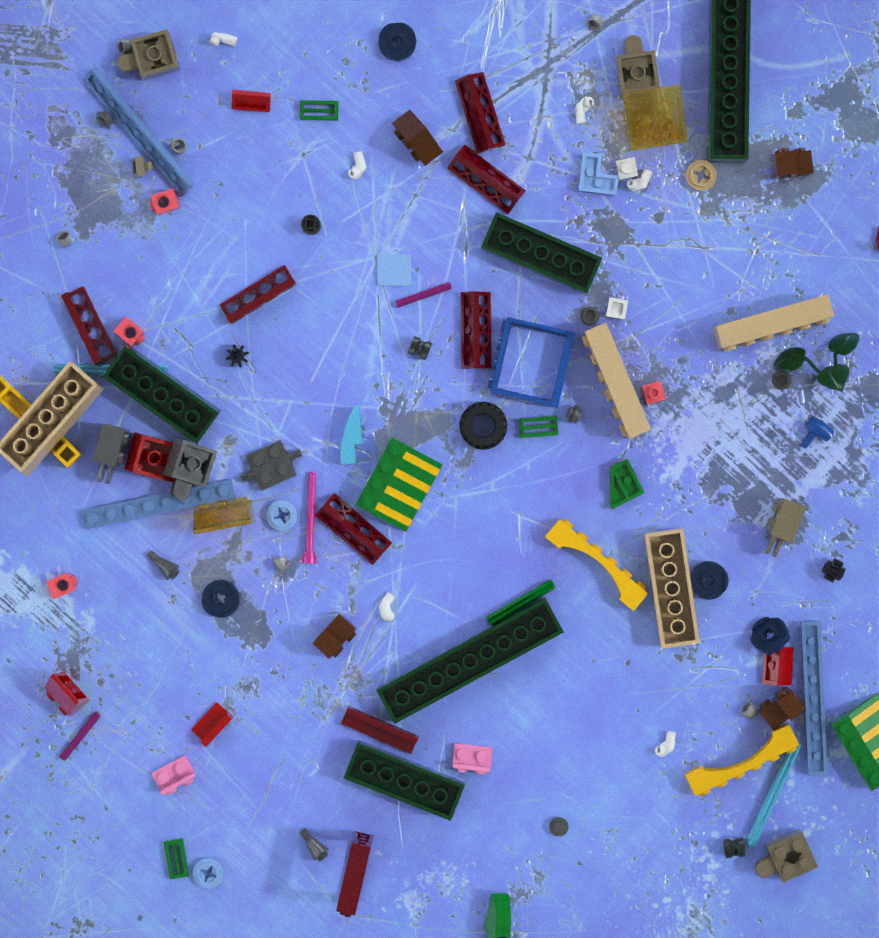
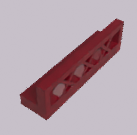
M484 73L469 74L455 80L477 154L505 146L506 144ZM475 78H478L480 88L475 85ZM481 97H482L483 99H485V102H486V105H485V106H483V105L481 104V101H480V98H481ZM486 116L490 117L491 125L487 123ZM492 133L497 138L498 143L496 144L493 143Z
M466 145L458 151L447 167L449 171L507 214L511 212L526 191ZM457 161L464 166V170L460 171L454 166ZM471 174L477 175L480 182L472 180ZM486 186L493 187L495 193H489ZM501 197H506L512 202L509 207L502 202Z
M283 265L221 303L220 307L229 323L234 324L297 284L286 266ZM284 270L288 279L281 284L276 283L277 274ZM262 283L272 284L271 290L265 294L259 292ZM248 292L255 294V299L248 304L243 303L244 294ZM231 302L238 303V310L229 314L225 306Z
M82 286L70 293L62 294L61 297L94 365L117 356L85 287ZM82 292L85 297L83 306L75 304L72 296ZM84 309L92 312L93 319L91 323L83 320ZM93 326L101 330L100 340L92 338L90 333ZM101 344L109 346L111 354L102 358L99 353Z
M461 292L462 369H492L491 292ZM479 296H484V305L482 307L479 304ZM481 315H482L483 318H484V324H483V326L480 324V320H479V318L481 317ZM481 335H483L485 339L483 345L480 343ZM481 354L485 357V365H480Z
M335 493L315 514L318 519L372 565L392 544L390 540ZM332 501L336 502L340 510L334 509L330 503ZM346 515H351L354 518V522H349L346 519ZM360 527H365L369 535H364ZM375 540H380L385 546L380 549L375 544Z
M348 706L341 724L410 754L419 738V735L351 706Z

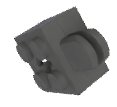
M102 424L93 458L94 462L102 463L98 482L103 481L107 465L109 467L105 483L110 484L114 468L120 467L121 464L125 463L127 455L124 452L125 446L129 445L131 440L129 429Z
M175 438L163 473L174 478L170 494L176 499L186 500L189 497L193 484L206 488L217 451Z

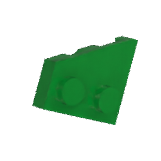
M628 459L610 467L611 509L645 493Z

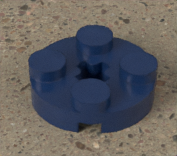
M401 22L387 24L381 30L378 40L381 53L387 59L396 62L408 59L414 53L417 43L413 29ZM394 37L397 39L401 37L402 45L394 46V41L392 39Z
M701 562L694 567L690 574L693 592L703 599H716L728 587V574L716 562ZM707 575H711V578L714 579L710 586H707V583L704 582V578H707Z
M227 580L212 581L203 590L202 606L213 617H228L238 608L240 603L239 591L233 583ZM217 594L225 595L224 604L216 602Z
M764 617L752 627V637L750 636V640L757 651L770 656L781 650L789 642V630L780 618ZM769 632L771 634L774 633L771 638H767L766 634Z

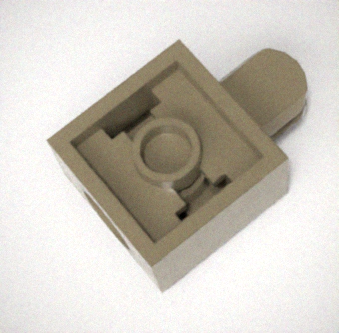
M168 29L131 39L134 52L123 54L118 59V66L123 72L130 73L139 70L143 80L180 70Z
M631 35L627 37L624 42L625 55H619L615 58L620 97L659 92L660 83L655 50L644 52L642 40L639 36Z
M785 498L775 501L772 509L774 515L768 519L765 529H767L766 534L771 535L764 552L765 554L770 553L776 538L778 539L772 552L773 557L778 555L783 540L789 543L793 542L807 507Z
M800 829L766 843L765 846L769 856L755 863V870L759 876L767 878L778 873L783 883L818 868L804 834Z

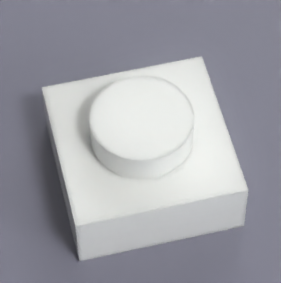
M635 157L615 161L619 180L638 177Z
M609 297L606 317L625 320L628 300Z

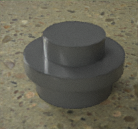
M105 110L97 112L98 117L96 121L100 127L109 129L110 125L113 124L110 115Z
M588 306L582 310L580 318L585 325L592 326L598 322L600 314L595 307Z
M778 371L772 377V384L776 389H787L791 384V376L786 371Z
M578 405L568 409L566 413L567 422L576 424L579 421L582 410L579 409Z
M556 817L551 820L549 828L553 835L563 836L567 833L569 826L564 818Z

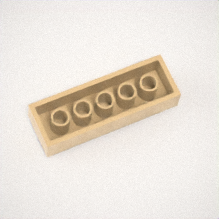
M827 294L721 324L712 329L718 350L723 349L724 352L737 349L736 345L741 343L742 347L756 343L755 339L760 338L762 342L775 338L774 334L779 333V336L793 333L792 329L797 328L798 331L811 328V324L815 322L816 326L830 322V318L835 316L829 295Z
M607 323L585 331L583 333L584 336L581 338L585 348L589 347L591 351L589 355L590 361L599 370L596 375L600 384L604 383L607 389L604 390L607 401H612L614 408H611L615 419L619 418L621 422L619 429L622 436L631 439L651 430Z
M69 361L1 439L0 454L22 474L29 476L104 389L76 364Z
M683 528L643 533L660 648L700 643Z

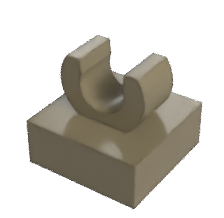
M143 156L131 159L134 179L142 178L145 176V172L153 170L152 162H144Z

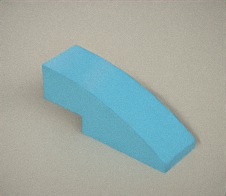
M359 405L353 408L344 429L340 451L341 465L356 464L355 444H363Z

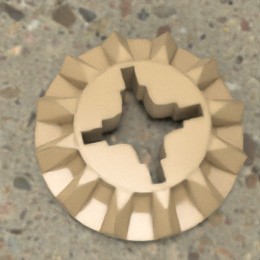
M706 160L693 162L686 172L689 186L699 191L711 188L717 178L715 167ZM705 168L704 175L707 176V178H703L699 183H697L698 176L695 173H700L701 170Z

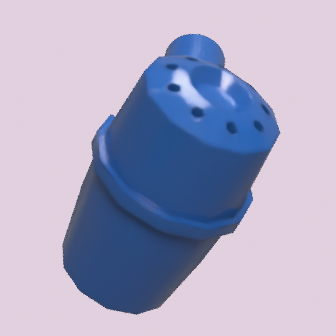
M812 416L805 425V429L809 433L800 445L807 449L815 437L827 442L832 437L834 430L823 420Z

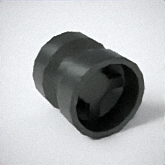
M310 214L304 216L301 221V227L305 233L315 235L321 229V222L318 217Z
M414 336L408 354L418 355L420 359L426 360L432 343L421 341L419 337Z
M743 837L732 841L730 839L723 840L726 859L733 856L745 857Z

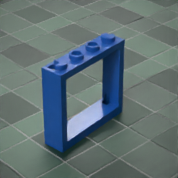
M507 317V321L503 320L500 332H504L503 339H498L496 350L500 351L499 356L494 358L492 369L495 370L494 377L489 378L487 388H491L490 393L558 408L575 332ZM511 325L566 337L551 400L497 388Z

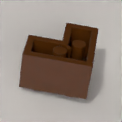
M410 109L392 123L396 129L394 134L400 141L402 140V143L408 150L412 149L410 154L416 162L421 161L426 166L443 153L428 129Z
M789 148L778 149L770 157L773 180L808 176L814 173L811 150L806 151L805 148H797L794 151H789Z
M339 613L312 644L327 658L330 659L332 656L336 658L344 649L342 647L343 643L346 640L350 642L356 636L354 631L357 627Z
M782 687L775 692L773 699H766L759 705L760 709H758V712L771 729L775 730L788 719L792 721L805 711L806 707L790 688L787 687L785 689Z

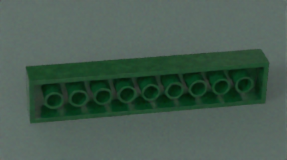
M710 0L708 161L746 162L749 159L751 0Z
M544 597L378 687L376 691L392 721L396 724L564 633Z

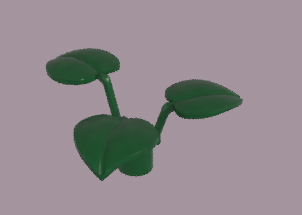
M844 333L832 338L828 344V349L834 352V366H828L823 371H820L808 357H805L806 350L800 347L790 348L781 353L775 360L774 367L783 371H793L801 367L803 362L806 361L818 373L817 380L821 385L828 389L843 391L850 371L848 366L837 364L838 354L847 355L851 353L858 345L860 336L857 333Z

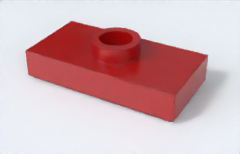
M232 90V109L270 112L271 93Z

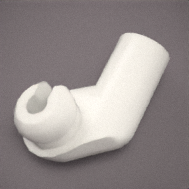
M214 32L210 35L211 38L209 40L210 44L218 46L219 42L235 47L238 37Z
M584 97L576 104V124L586 123L585 112L594 105L593 98Z
M362 151L353 153L356 164L348 172L349 177L352 179H359L366 170Z
M644 169L640 178L628 180L627 187L630 191L634 192L645 189L653 172Z
M387 592L379 604L380 615L383 620L388 622L392 621L395 617L390 608L395 596Z
M666 731V740L655 748L656 755L664 757L674 750L676 732Z

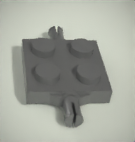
M280 440L246 455L250 464V471L240 475L243 483L254 478L258 482L261 491H264L297 476L292 460L303 455L300 449L288 453Z

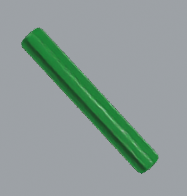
M548 580L487 616L489 624L494 625L554 590V583L552 580Z

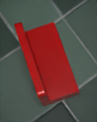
M783 647L770 656L764 653L762 684L775 686L792 684L793 647Z
M216 702L192 728V732L207 747L234 717Z

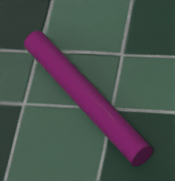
M450 282L396 300L395 302L399 308L452 288Z
M93 713L59 757L62 760L66 761L101 717L99 713Z

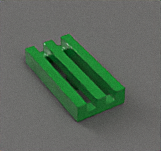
M300 100V120L338 121L339 101ZM304 105H335L334 109L304 108ZM304 113H334V116H304Z
M557 416L519 419L520 438L558 435ZM553 420V424L523 426V422ZM554 428V432L524 434L523 430Z
M183 838L164 841L170 879L188 877L189 869ZM178 843L180 845L184 873H181L177 850ZM169 845L173 846L177 874L175 875L173 872Z

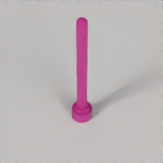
M310 472L308 479L306 552L302 556V563L317 564V556L313 552L316 496L315 472Z

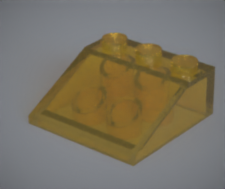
M680 84L622 93L629 152L688 142Z
M247 497L236 498V502L228 504V500L216 502L217 506L209 507V504L199 505L198 510L193 512L194 534L256 522L252 499L247 500Z

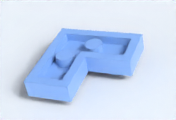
M583 152L578 191L616 196L619 176L600 174L602 154Z

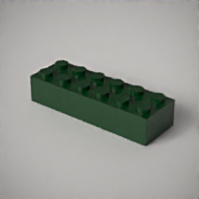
M498 212L495 213L481 246V250L583 294L588 293L602 260L600 256Z
M129 344L123 346L102 376L196 444H198L221 412L216 406Z
M360 740L357 742L344 775L346 780L449 821L453 817L465 787V782Z

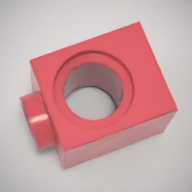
M173 188L152 195V201L149 202L153 213L156 212L159 216L181 208ZM162 198H168L169 204L165 208H161L159 205Z
M125 317L114 330L119 337L132 347L135 345L139 346L145 339L143 335L146 332L128 317ZM129 328H134L136 331V335L133 338H128L126 335Z
M661 381L641 386L646 405L666 399Z
M70 572L46 581L53 599L77 590V579ZM61 580H65L68 583L66 590L60 589L59 582Z

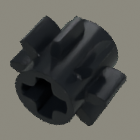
M233 344L234 349L232 351L226 350L230 353V357H227L226 360L233 361L231 363L232 367L235 363H238V366L241 368L243 361L249 362L245 357L250 353L243 351V345L238 349ZM239 351H241L240 355L242 356V359H237L235 361V356H233V353H238Z
M836 558L833 561L828 559L822 568V573L825 574L824 578L832 583L834 580L840 581L846 570L842 567L844 563Z

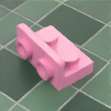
M455 743L452 768H456L457 772L475 770V774L486 775V772L491 770L493 747Z
M186 755L152 773L161 790L160 794L166 793L167 796L177 791V786L181 784L187 786L194 782L193 778L197 775Z

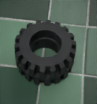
M484 401L470 405L463 412L460 418L459 429L462 438L468 445L476 449L486 450L497 446L504 439L507 432V420L503 411L495 404ZM486 414L494 420L495 428L491 435L479 437L473 432L472 422L478 415Z

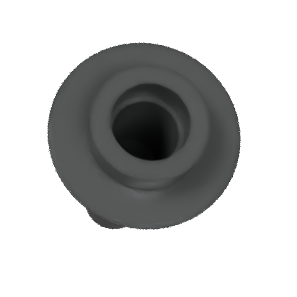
M153 551L148 553L147 557L156 563V566L166 580L170 578L173 580L178 575L179 565L162 557L160 558Z
M306 829L299 833L307 842L306 844L314 861L318 859L320 862L328 856L327 851L329 849L315 838H312Z

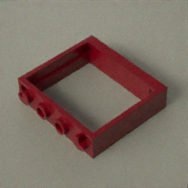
M358 831L354 833L336 909L337 912H340V915H345V917L355 916L374 835Z

